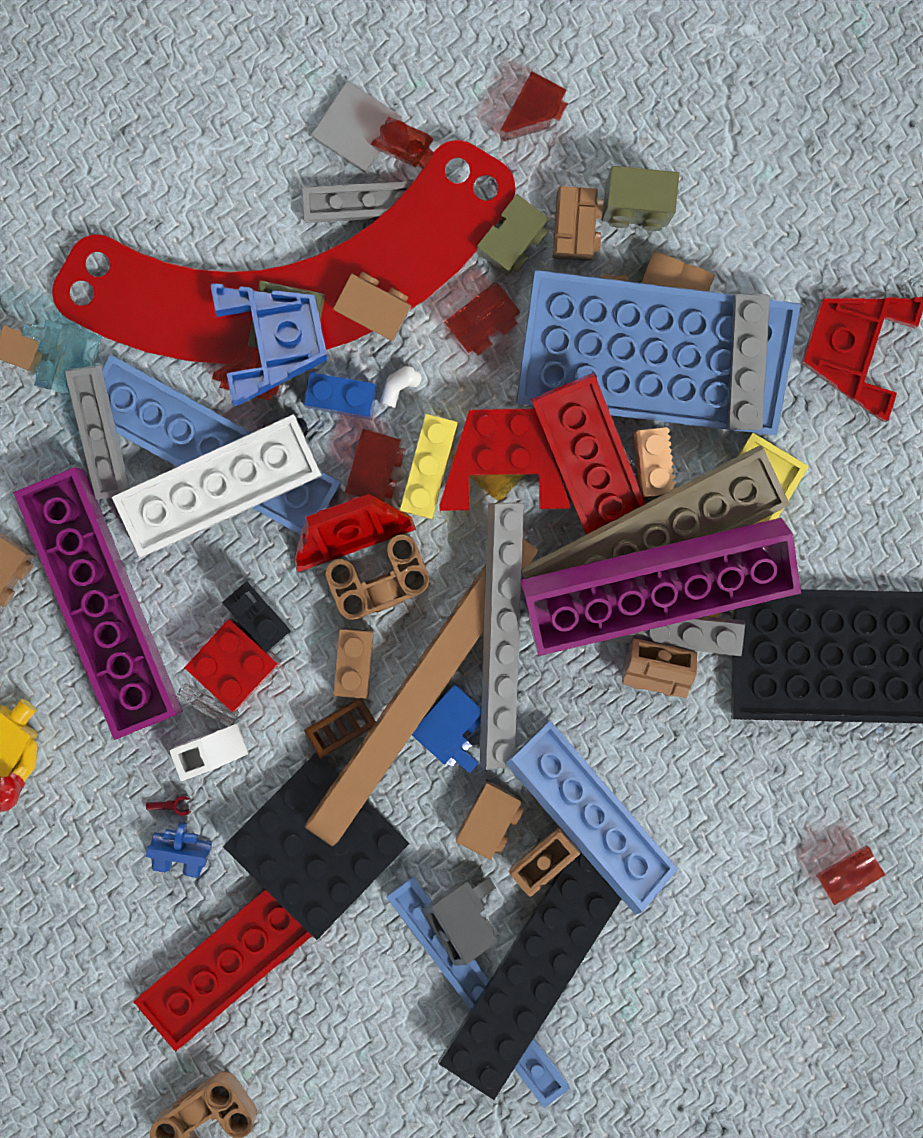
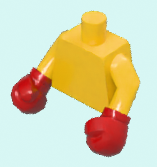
M21 699L12 711L6 706L0 705V812H8L17 804L20 793L25 786V781L37 764L38 744L35 739L38 736V732L27 724L37 709L25 699Z

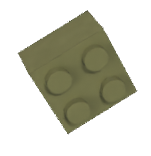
M612 166L605 185L602 221L610 222L609 225L616 228H627L629 224L642 225V229L648 231H660L662 227H667L676 213L679 172Z

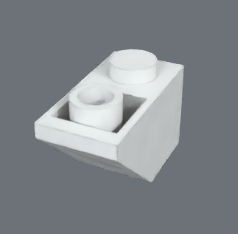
M238 723L182 743L169 750L180 781L211 771L249 754Z

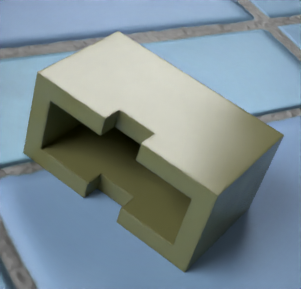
M518 194L501 214V227L497 229L492 226L477 246V254L507 277L512 270L517 273L521 270L529 258L525 253L532 244L538 247L549 232L545 228L549 218Z

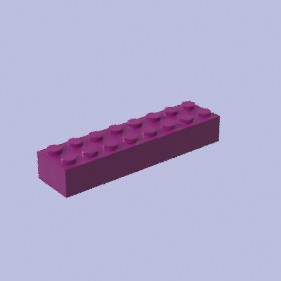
M74 467L13 492L113 739H119L183 712L99 503L95 499L94 491L85 469Z
M782 518L520 580L538 656L801 593L793 532Z

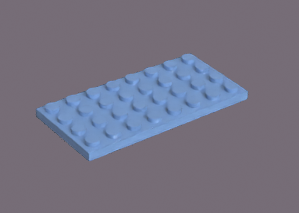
M534 269L516 403L533 406L530 399L594 373L609 412L613 416L729 430L727 428L734 295ZM770 299L762 430L735 431L777 436L801 307L800 303Z

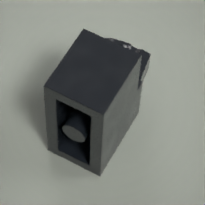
M247 580L222 602L266 653L275 648L296 630L253 580Z

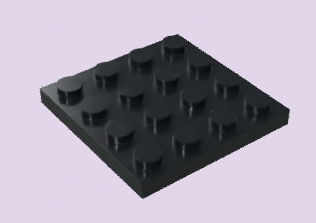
M317 752L222 846L316 940L326 932L410 844L367 800L334 846L329 845L307 830L305 825L309 817L339 775L324 758L320 759Z

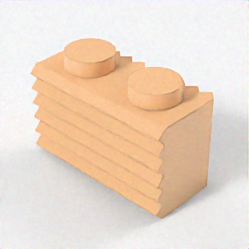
M667 427L639 430L633 434L638 486L643 498L659 497L675 489L674 485L676 483L673 481L675 476L672 474L674 469L671 467L674 463L670 461L673 458L670 455L672 449L669 448L672 443L668 441L671 436L668 435L670 430Z

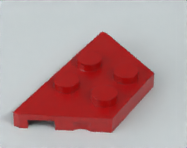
M370 494L352 498L348 502L328 509L319 510L317 513L305 517L294 557L296 570L301 572L392 539L397 535L414 531L416 528L411 516Z

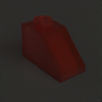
M531 71L500 129V139L506 142L549 129L554 119L560 121L569 104L564 101L567 90Z

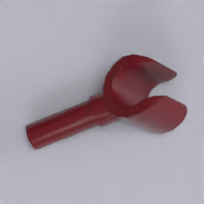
M180 794L174 800L147 802L146 810H174L176 814L185 816L191 812V809L181 810L177 807V803L180 800H190L191 798L187 794Z

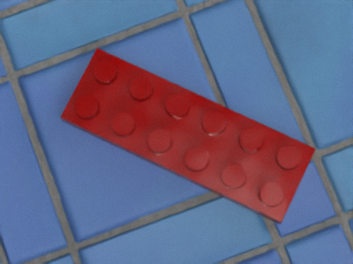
M594 373L530 399L585 535L645 505Z
M264 889L136 997L133 1003L176 1052L311 938L312 935Z

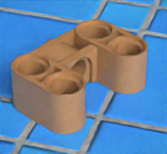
M397 535L390 540L387 551L394 571L362 583L356 567L349 560L338 559L328 565L325 573L326 580L342 616L354 620L374 612L378 613L401 604L404 600L417 596L428 588L430 582L429 574L418 546L411 537ZM398 541H408L412 546V553L408 558L399 559L395 556L393 549ZM340 564L347 566L350 570V578L343 584L335 581L333 577V570ZM419 571L422 573L424 584L420 589L413 590L407 586L405 579L409 572ZM350 595H356L362 600V609L357 614L350 613L345 608V601Z
M221 1071L198 1087H194L186 1092L175 1103L163 1110L151 1127L150 1138H199L194 1129L210 1118L212 1121L217 1119L230 1137L244 1138L252 1130L257 1116V1108L238 1079L230 1072ZM214 1087H225L228 1090L229 1095H218L215 1092ZM233 1114H244L248 1122H237L233 1118ZM169 1124L174 1128L175 1132L166 1133L160 1125Z

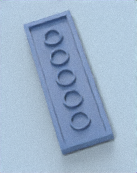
M551 720L543 724L505 763L635 915L642 913L678 870Z

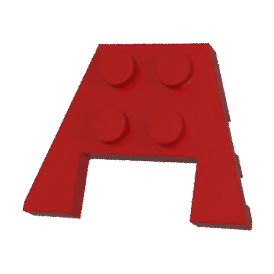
M923 297L822 299L801 364L880 421H889L897 392L865 383L866 375L884 319L910 328H917L923 313Z
M534 408L469 410L440 501L439 511H469V476L538 475L539 509L570 508L554 457Z

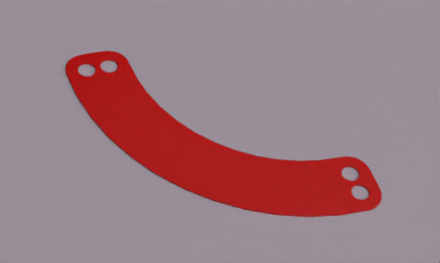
M463 140L448 141L440 145L433 152L410 187L393 206L371 225L347 241L319 255L289 265L263 270L225 272L194 269L167 263L139 253L105 235H89L80 239L73 246L60 269L52 288L53 301L58 311L67 319L107 339L147 353L192 362L218 364L261 363L259 349L248 346L253 320L252 312L217 317L211 284H223L224 288L239 289L240 286L249 287L253 291L258 292L260 281L326 295L320 323L325 348L328 350L355 341L373 332L369 328L333 310L351 274L359 277L361 272L379 281L377 285L379 289L388 293L390 288H393L408 296L406 303L411 305V309L428 299L459 272L474 255L478 244L492 226L496 227L502 218L501 214L514 199L515 180L512 172L504 163L475 145ZM460 158L468 163L470 173L464 182L454 183L447 178L445 167L450 160ZM484 175L493 177L498 184V192L490 200L479 199L473 189L475 181ZM95 252L105 254L110 262L109 271L101 277L91 275L86 268L87 258ZM78 281H86L93 287L94 297L87 305H78L71 299L70 289Z

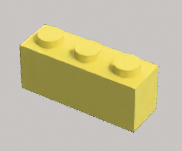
M425 414L400 508L401 512L433 520L458 422Z

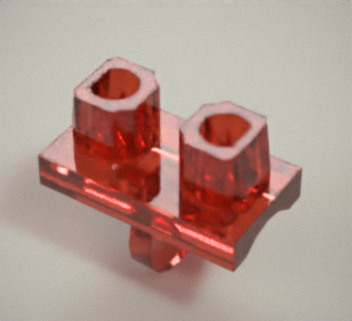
M388 117L385 124L380 127L381 134L371 143L376 150L413 167L417 166L422 169L426 168L434 155L433 151L429 148L434 139L428 133L411 127L397 118Z
M867 845L816 874V877L834 905L856 892L865 890V887L885 876L884 871Z

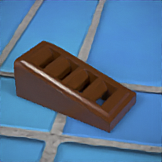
M357 698L305 728L304 732L321 759L370 730L376 721L363 699ZM357 708L366 723L365 725L359 726L351 713L352 709ZM344 714L354 729L350 733L347 732L339 718ZM332 721H334L343 736L338 740L328 725ZM320 728H323L331 742L328 746H325L317 732Z

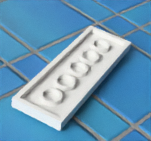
M293 414L113 496L112 499L139 558H143L322 476V473L297 418Z

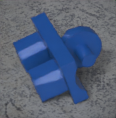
M179 822L177 831L165 829L164 834L154 832L151 844L146 850V857L151 858L153 871L165 873L170 871L172 862L184 863L183 874L185 876L198 878L211 853L212 842L199 840L198 834L187 833V823Z

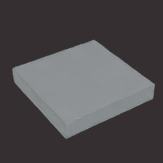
M347 80L311 136L314 140L367 174L401 123L402 116Z

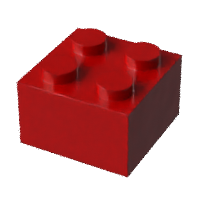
M234 617L228 619L188 662L184 669L233 713L246 702L282 661L272 651L266 653Z

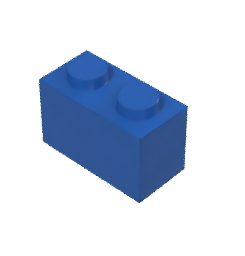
M310 372L304 405L307 409L372 420L378 388L374 383Z

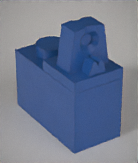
M454 682L427 712L412 736L444 765L447 763L453 767L457 762L470 773L479 762L467 751L472 745L467 741L464 733L468 730L472 734L481 724V706Z

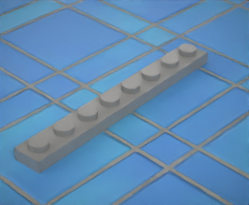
M517 502L488 503L479 767L486 770L508 767L505 763L515 754L524 503Z

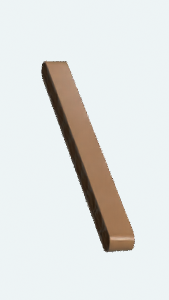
M524 538L522 541V568L529 565L538 552V548ZM486 564L309 817L305 828L329 845L334 846L342 837L483 633Z

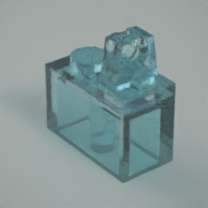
M45 320L44 327L25 323L22 336L38 341L37 352L42 354L41 361L36 367L34 386L71 397L65 371L71 368L95 365L102 336L61 322Z

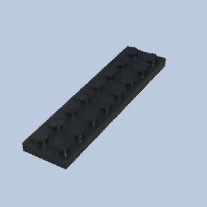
M582 852L557 874L438 1060L439 1065L493 1100L496 1099L622 900Z

